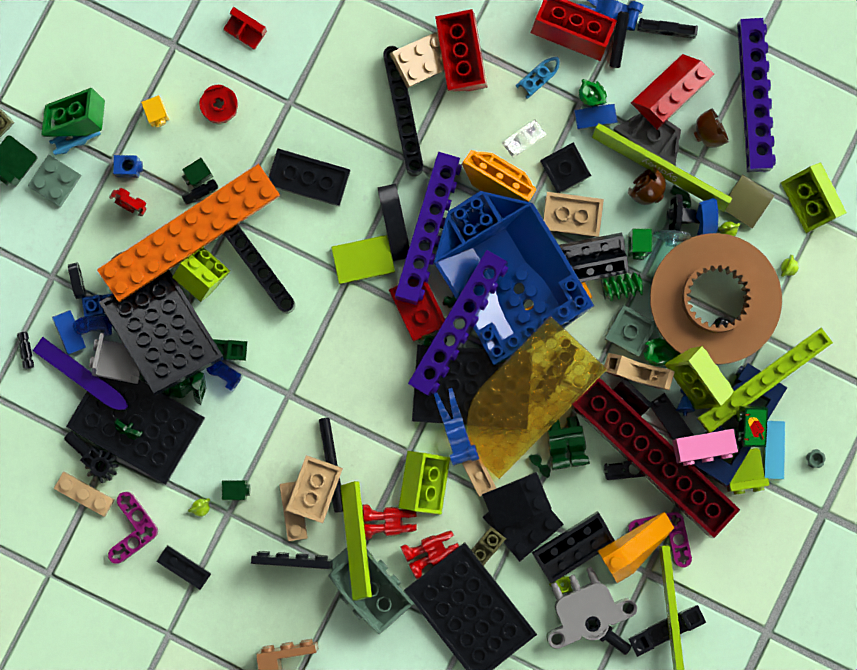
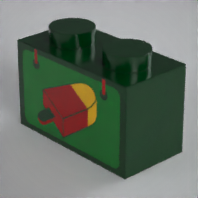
M739 406L736 414L739 424L735 434L738 445L743 447H766L768 408L763 406Z

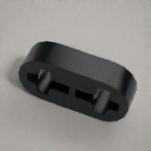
M79 263L68 264V272L75 298L86 297Z

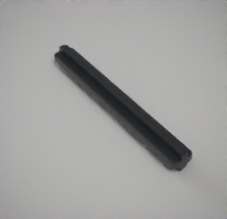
M330 418L319 419L325 461L338 466ZM340 478L332 497L335 513L343 512Z

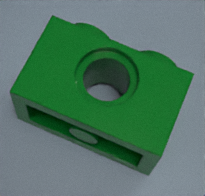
M632 229L628 233V257H633V260H644V257H647L652 252V229Z

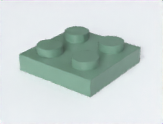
M48 154L28 184V187L61 207L82 175Z
M623 305L605 340L639 357L656 325L654 321Z

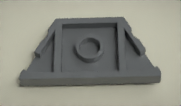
M640 113L615 126L613 129L621 136L676 166L681 129L667 120L657 130Z

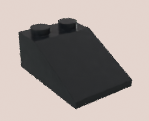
M537 472L482 494L496 530L552 509Z

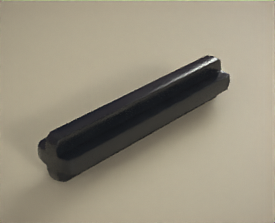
M623 11L619 12L609 64L612 68L621 67L629 13Z

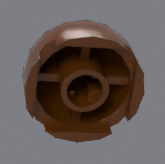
M713 108L699 116L695 124L697 131L694 132L697 141H702L710 148H716L729 142L727 133L722 123L716 119L718 115Z
M653 167V171L648 169L640 174L633 182L636 184L633 189L630 187L628 189V194L639 204L659 203L664 197L666 180L656 167Z

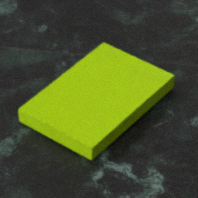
M387 235L331 247L339 284L395 273Z

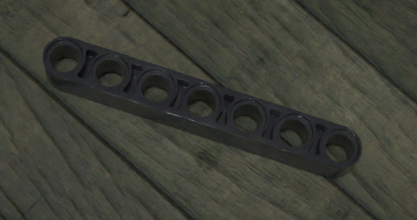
M388 46L384 50L383 56L405 166L409 175L418 176L423 171V160L409 92L401 76L399 78L391 76V73L398 71L394 61L387 58V55L398 48ZM397 89H402L405 92L401 97L396 96L394 93ZM405 107L409 112L406 115H401L398 113V110ZM410 126L412 131L406 134L402 131V128ZM408 144H414L416 146V150L413 152H408L406 150V146ZM413 162L420 165V168L416 171L411 170L409 167Z
M237 224L232 232H225V237L276 306L283 313H291L295 309L294 299ZM239 239H245L246 244L244 247L239 248L236 246V242ZM250 254L257 255V260L254 263H249L247 260ZM267 269L269 271L268 276L260 278V270ZM273 284L280 286V290L276 294L270 292V287ZM285 299L291 301V306L288 309L281 307V303Z

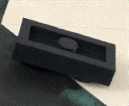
M625 378L613 389L640 416L653 405Z

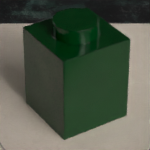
M202 158L182 169L185 174L182 178L188 186L191 184L194 189L214 177Z
M222 480V500H247V496H250L251 487L250 484H247V480Z

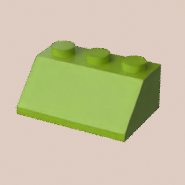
M821 162L780 182L806 233L847 213Z
M703 346L690 348L665 364L667 369L675 371L674 379L696 409L722 406L734 392L728 380L722 375L719 367L713 362Z
M407 450L398 508L442 514L450 457Z

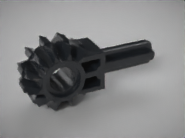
M72 431L66 434L64 440L82 456L80 461L86 465L85 469H91L87 476H93L94 482L99 479L100 483H104L105 478L111 481L112 477L110 474L117 475V472L113 470V468L119 467L118 464H113L117 458H110V452L104 455L103 450H98L96 447L90 448ZM101 461L106 464V469L103 472L98 470V464Z

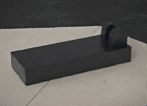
M665 393L651 401L653 404L651 409L673 440L694 436Z
M169 545L165 547L156 561L199 590H201L211 575L209 571Z

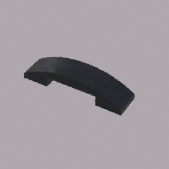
M396 184L377 187L393 262L406 259L410 246Z
M698 605L678 613L680 634L707 623ZM667 618L628 639L637 657L670 640Z

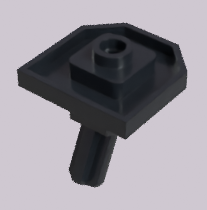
M676 194L671 198L670 208L667 209L666 219L669 220L668 236L674 237L680 233L682 224H700L696 219L697 212L695 209L683 208V197L681 194Z

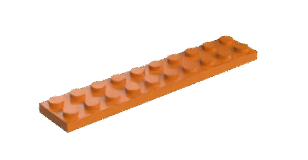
M258 163L98 268L97 271L118 302H121L280 197V194Z

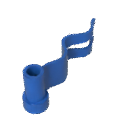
M587 0L596 8L578 4L616 20L619 12L629 13L627 30L635 31L639 14L642 13L644 7L640 2L629 1V4L626 5L616 0Z
M448 389L453 419H451L438 393H435L437 407L453 454H450L453 466L472 460V462L479 460L476 446L470 444L453 389Z

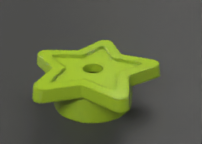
M563 576L555 581L558 587H560L562 594L573 591L569 577Z

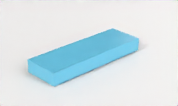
M768 421L766 447H764V476L768 479H784L785 421Z

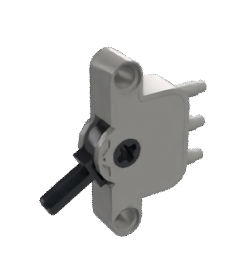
M592 567L587 568L591 583L580 587L575 575L569 576L570 584L574 591L567 594H562L556 582L551 584L552 591L557 600L555 602V610L562 625L551 630L547 635V641L553 648H562L580 640L583 636L588 640L599 639L602 642L607 641L624 655L629 653L632 646L614 633L610 625L634 616L637 612V605L634 601L624 598L614 602L609 589L599 582ZM629 602L632 604V610L625 613L623 605ZM589 619L592 620V621L595 619V621H594V622L596 623V626H595V627L590 626V628H589V623H588V620H589ZM554 634L561 635V641L557 644L551 641Z

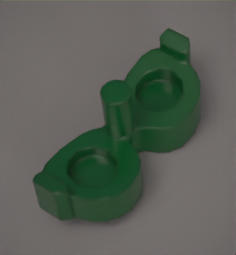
M426 334L418 340V343L430 346L434 338Z
M117 418L114 423L116 430L120 434L125 433L130 439L140 438L143 433L142 431L139 432L131 429L133 426L131 422L126 426Z
M531 454L529 456L530 461L539 467L544 477H550V467L548 465H541L542 458L539 455Z

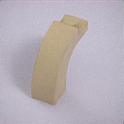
M608 353L603 368L604 372L666 390H670L675 371L647 365L612 353Z

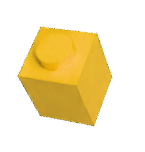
M159 95L141 102L149 124L152 127H161L166 124V121L170 120Z

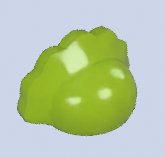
M730 221L724 222L718 227L717 231L720 234L736 236L740 224Z
M790 254L789 258L782 262V277L786 275L793 276L797 273L799 265L794 260V255Z
M210 498L194 501L188 512L194 513L198 517L205 516L210 509Z

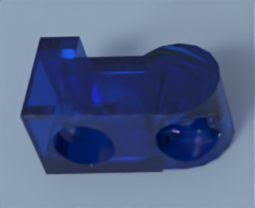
M84 316L77 319L73 324L74 331L80 335L99 331L104 334V337L112 335V325L107 316Z
M221 361L206 368L210 375L219 376L228 382L225 387L232 392L243 378L242 374Z

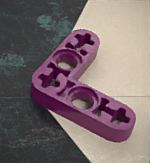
M131 492L120 493L117 497V504L136 530L109 550L108 558L115 564L125 561L158 535L156 524ZM123 496H130L131 499L129 500V503L132 506H134L135 504L137 505V507L131 509L129 513L127 511V509L130 508L129 505L122 504V501L124 500ZM136 510L141 511L143 514L142 520L138 522L132 517L133 512ZM145 527H152L153 535H146L145 537H143V539L145 540V542L143 543L141 537L137 535V533L139 532L140 535H142L146 532ZM132 537L138 540V546L135 549L130 548L128 545V541ZM124 547L130 552L129 554H127V551L123 552L120 555L121 559H114L113 557L115 555L114 550L120 551Z
M678 512L666 513L669 520L672 519L673 515L679 518L677 525L674 526V529L668 535L674 563L679 567H687L692 562V555L684 518ZM657 515L632 520L628 525V532L632 531V527H635L634 523L640 526L644 524L643 521H649ZM676 534H681L684 538L681 545H676L673 541ZM686 546V550H682V552L688 559L682 564L681 561H678V558L681 557L680 551H675V548Z

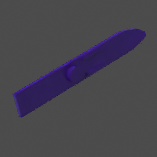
M42 337L33 349L36 354L104 404L118 410L127 409L126 400L117 390L98 376H93L91 371L46 338Z

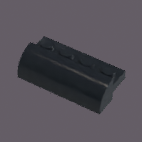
M622 232L559 245L580 282L629 273Z
M596 511L533 551L532 555L552 584L599 554L598 551L614 542L615 539L600 513Z

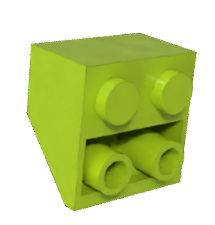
M203 247L181 262L172 278L202 302L219 286L230 273V270Z

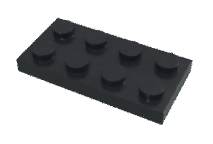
M277 148L268 178L277 189L340 207L351 170Z
M258 551L251 556V564L330 569L332 567V559H328V555H316L315 558H308L309 554L297 553L296 557H292L287 552H278L276 555H270V551Z

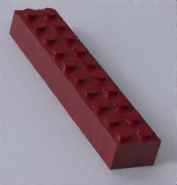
M599 376L595 377L569 405L708 537L715 538L740 511L693 465L683 466V462L677 463L674 447Z

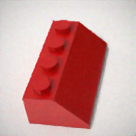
M543 0L530 33L601 61L617 20L568 0Z
M473 9L435 16L448 91H473L488 88Z
M682 54L644 89L631 104L658 130L713 77L714 73L701 60Z

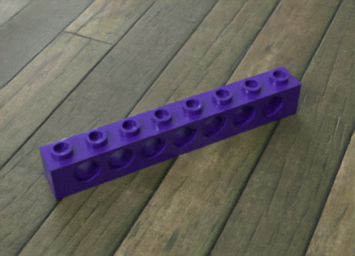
M763 18L740 19L737 23L746 167L747 172L770 171L776 164L775 154H772V147H774L775 141L774 136H771L773 117H770L769 111L772 109V99L768 96L771 82L770 79H767V72H769L770 68L769 61H766L768 43L765 42L764 36L767 34V25L764 24ZM749 36H755L757 43L751 42ZM751 54L757 55L758 58H759V61H757V62L753 61V60L750 58V55H751ZM757 73L760 76V80H754L751 74ZM753 91L759 92L761 99H756L753 96ZM754 110H760L762 118L756 117ZM755 129H761L764 135L762 137L758 136L755 133ZM757 147L763 148L765 155H759L756 150Z
M438 151L396 290V300L414 305L418 304V300H423L425 290L422 289L423 283H428L430 272L427 270L429 264L433 265L436 256L433 253L434 246H439L441 236L438 233L440 228L443 229L446 220L443 216L445 210L449 211L452 200H449L450 193L455 192L457 185L454 179L456 175H460L462 164H459V157ZM448 172L451 177L443 179L440 174ZM441 189L445 192V195L439 197L435 194V191ZM436 207L440 210V213L433 215L429 210ZM432 225L435 230L428 233L424 230V227ZM427 243L430 248L423 251L419 248V245ZM416 261H421L424 267L417 269L413 264ZM416 279L419 284L416 287H411L408 281Z
M486 250L408 382L409 385L428 396L431 393H436L440 386L438 381L441 376L443 378L446 376L450 369L448 364L451 360L454 361L460 352L457 350L461 343L465 344L469 337L467 332L470 327L474 328L479 320L477 315L480 310L484 311L489 303L487 298L490 293L494 294L499 286L497 281L500 276L504 277L509 267H507L508 263L506 260ZM493 270V278L486 279L484 277L485 271ZM478 286H483L485 289L481 296H477L474 293L475 288ZM467 303L475 305L474 310L470 313L464 309ZM458 319L465 321V326L462 329L455 328V322ZM448 336H454L455 343L452 346L445 344V339ZM439 352L445 354V360L441 363H437L435 360V356ZM429 369L435 371V377L431 380H428L425 376L426 371Z

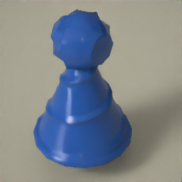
M680 389L683 397H681L676 411L683 413V416H687V413H692L695 409L687 395Z

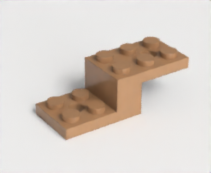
M305 639L296 645H293V642L282 643L278 648H274V645L263 646L256 654L258 670H282L281 658L316 653L318 651V642H313L312 639Z

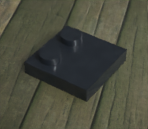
M574 142L540 160L557 193H561L591 177Z

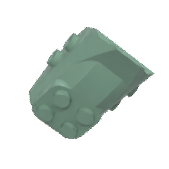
M346 547L332 560L333 568L328 576L342 593L340 598L346 604L350 603L354 607L353 613L359 620L363 618L378 634H381L405 613L414 602L399 586L401 584L399 579L394 574L392 576L388 574L386 564L382 560L377 561L368 549L367 557L372 597L353 601Z

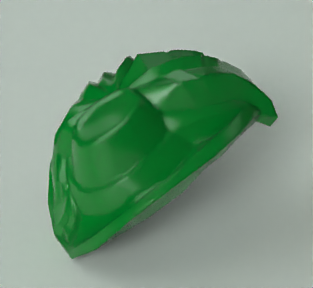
M582 79V85L579 89L580 100L591 107L606 104L607 94L604 87L598 81L593 83Z
M661 337L651 339V341L645 343L648 346L644 352L645 361H648L651 365L663 366L680 355Z

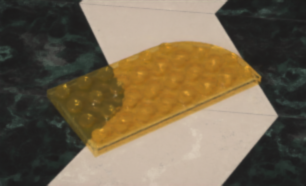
M551 315L482 385L474 396L467 417L469 441L471 445H475L482 464L499 479L607 370L596 357Z

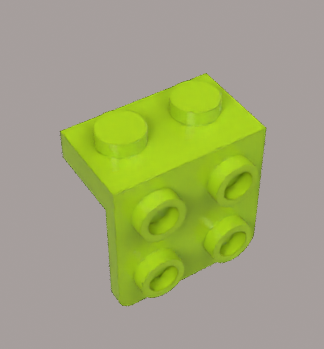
M758 448L750 449L727 486V492L733 491L734 495L745 493V489L753 488V492L765 490L764 486H770L769 479L764 476L761 453ZM733 453V454H732V455H733L732 458H727V459H722V460H724L725 462H727L728 464H730L731 461L733 460L734 456L736 455V453Z

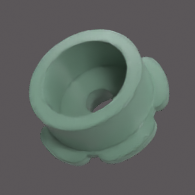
M818 449L812 450L806 456L808 465L812 468L822 467L826 459L824 453Z

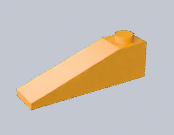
M664 511L600 549L598 552L615 581L618 583L634 574L670 534L674 526Z

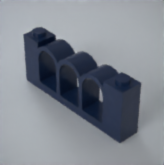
M749 363L745 364L744 367L741 365L735 373L737 376L735 382L738 384L734 385L732 389L735 391L761 371ZM780 382L760 396L767 401L764 407L768 408V419L788 388ZM719 426L712 432L724 431L725 429ZM738 445L740 448L730 464L716 456L713 457L714 461L702 463V459L694 460L695 464L692 465L700 472L726 487L730 484L751 447Z

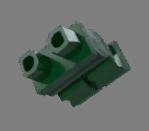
M199 372L165 390L164 394L167 396L172 394L177 398H184L190 391H193L194 400L201 405L207 389L205 375Z
M577 416L566 418L568 428L561 429L559 419L549 420L547 437L552 457V470L590 464L588 455H585L586 441L583 426H580ZM567 449L570 453V461L566 457Z

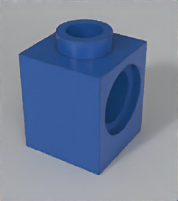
M114 155L113 174L116 177L139 178L140 172L143 171V162L140 161L137 155ZM128 162H132V169L129 171H125V164Z

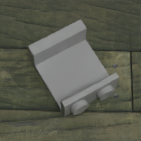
M100 333L99 340L95 339L93 350L96 351L95 357L91 356L89 368H92V375L138 384L140 371L123 343L104 340V334Z

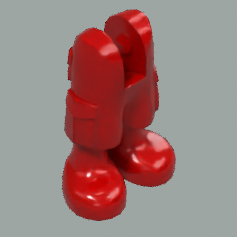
M368 504L362 505L364 522L385 521L384 524H364L366 541L370 540L377 533L384 532L385 536L400 535V533L417 530V524H402V518L417 517L416 511L399 509L397 507H385L383 512L372 510Z
M452 531L427 537L421 540L422 545L417 547H409L408 545L400 547L407 562L425 552L427 553V556L409 563L416 579L422 576V570L431 563V565L435 566L459 547V544L455 543L445 548L442 543L454 536Z

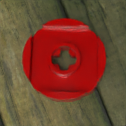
M218 84L212 85L204 91L199 105L202 114L210 122L225 123L237 114L238 100L231 89ZM218 99L221 102H224V105H222V108L218 109V107H214V104H216V100Z
M123 188L112 191L109 198H115L114 203L131 213H134L135 210L138 211V216L145 214L147 203L144 200L132 198L129 196L130 193Z

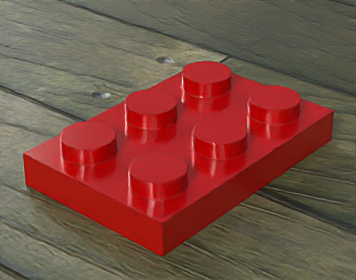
M410 279L408 284L411 287H416L419 282L416 279ZM423 283L422 289L425 290L423 300H418L417 305L395 299L398 285L389 289L413 342L441 328L445 318L428 283Z

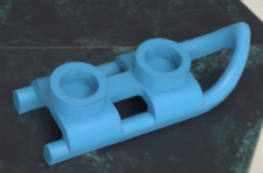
M551 57L542 61L515 86L517 88L522 86L528 92L525 96L528 99L556 74L560 63L559 58ZM555 60L556 66L551 73L544 65ZM536 73V76L531 79L530 77ZM539 79H541L542 82L539 85H536L535 83Z
M99 131L88 136H73L68 141L65 139L68 136H59L49 140V142L56 145L57 149L53 151L54 155L65 154L70 148L82 146L87 140L99 136L101 133Z

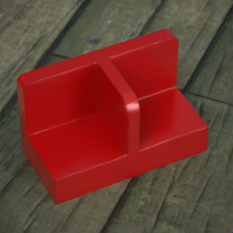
M233 7L230 11L231 18L225 25L224 31L252 49H256L267 32L266 27Z

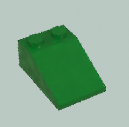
M88 88L46 104L41 135L43 137L88 136L101 131L105 100L93 88Z

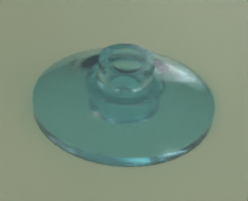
M659 230L652 234L656 239L666 242L665 245L669 247H676L678 242L691 238L690 233L676 230Z

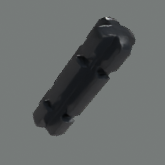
M212 179L206 185L202 184L191 190L190 193L183 194L182 198L186 204L194 202V199L197 200L209 194V191L213 192L218 189V185Z
M19 332L17 333V339L20 341L19 349L21 359H23V368H34V362L31 360L32 351L30 342H28V333Z

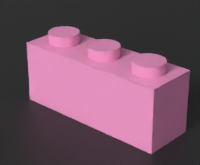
M734 429L672 440L676 462H683V466L695 464L694 460L702 459V463L714 461L713 457L721 456V459L732 458V454L738 452Z

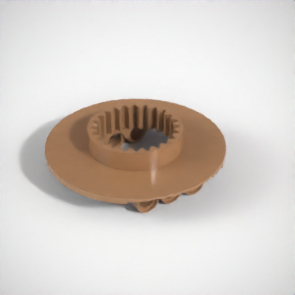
M710 233L683 241L664 257L653 277L650 306L658 331L674 350L682 354L690 348L703 346L716 365H722L747 358L769 340L780 318L782 291L775 269L759 249L749 242L732 235ZM718 268L719 272H722L724 269L726 274L732 272L733 279L739 278L738 284L744 285L741 290L745 291L746 294L743 296V307L737 319L724 326L721 324L716 328L715 324L709 327L707 321L702 324L701 317L695 318L696 312L690 311L693 306L688 304L691 298L687 295L691 293L689 288L693 286V282L703 272L707 273L709 270L714 272Z

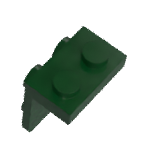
M10 135L6 136L0 144V181L7 186L11 183L16 187L37 161L38 157Z

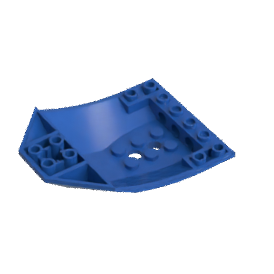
M480 191L448 211L434 264L456 299L460 296L486 250L506 260L508 263L507 267L509 269L504 277L500 276L497 281L499 284L494 294L490 293L487 298L489 303L484 311L480 310L477 315L479 320L474 327L494 365L536 346L566 328L594 307L575 271L533 203ZM491 269L486 270L484 273L486 279H491L494 276V271ZM518 283L524 285V291L521 294H517L514 291V287ZM478 286L475 288L474 293L477 296H481L485 289L483 286ZM527 300H532L534 303L531 310H525L524 308ZM467 303L464 309L470 313L474 310L475 305Z

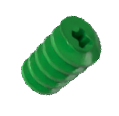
M635 272L631 274V278L628 274H625L623 279L618 275L616 281L613 277H610L608 282L605 278L601 280L605 300L608 297L612 302L614 295L620 300L621 294L627 299L629 292L635 297L636 291L643 295L640 274L637 276Z

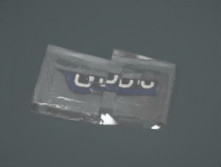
M533 120L522 127L517 133L504 140L502 144L512 158H515L543 138L546 133L538 122Z

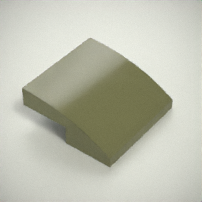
M742 174L728 195L732 200L725 211L753 229L775 195Z

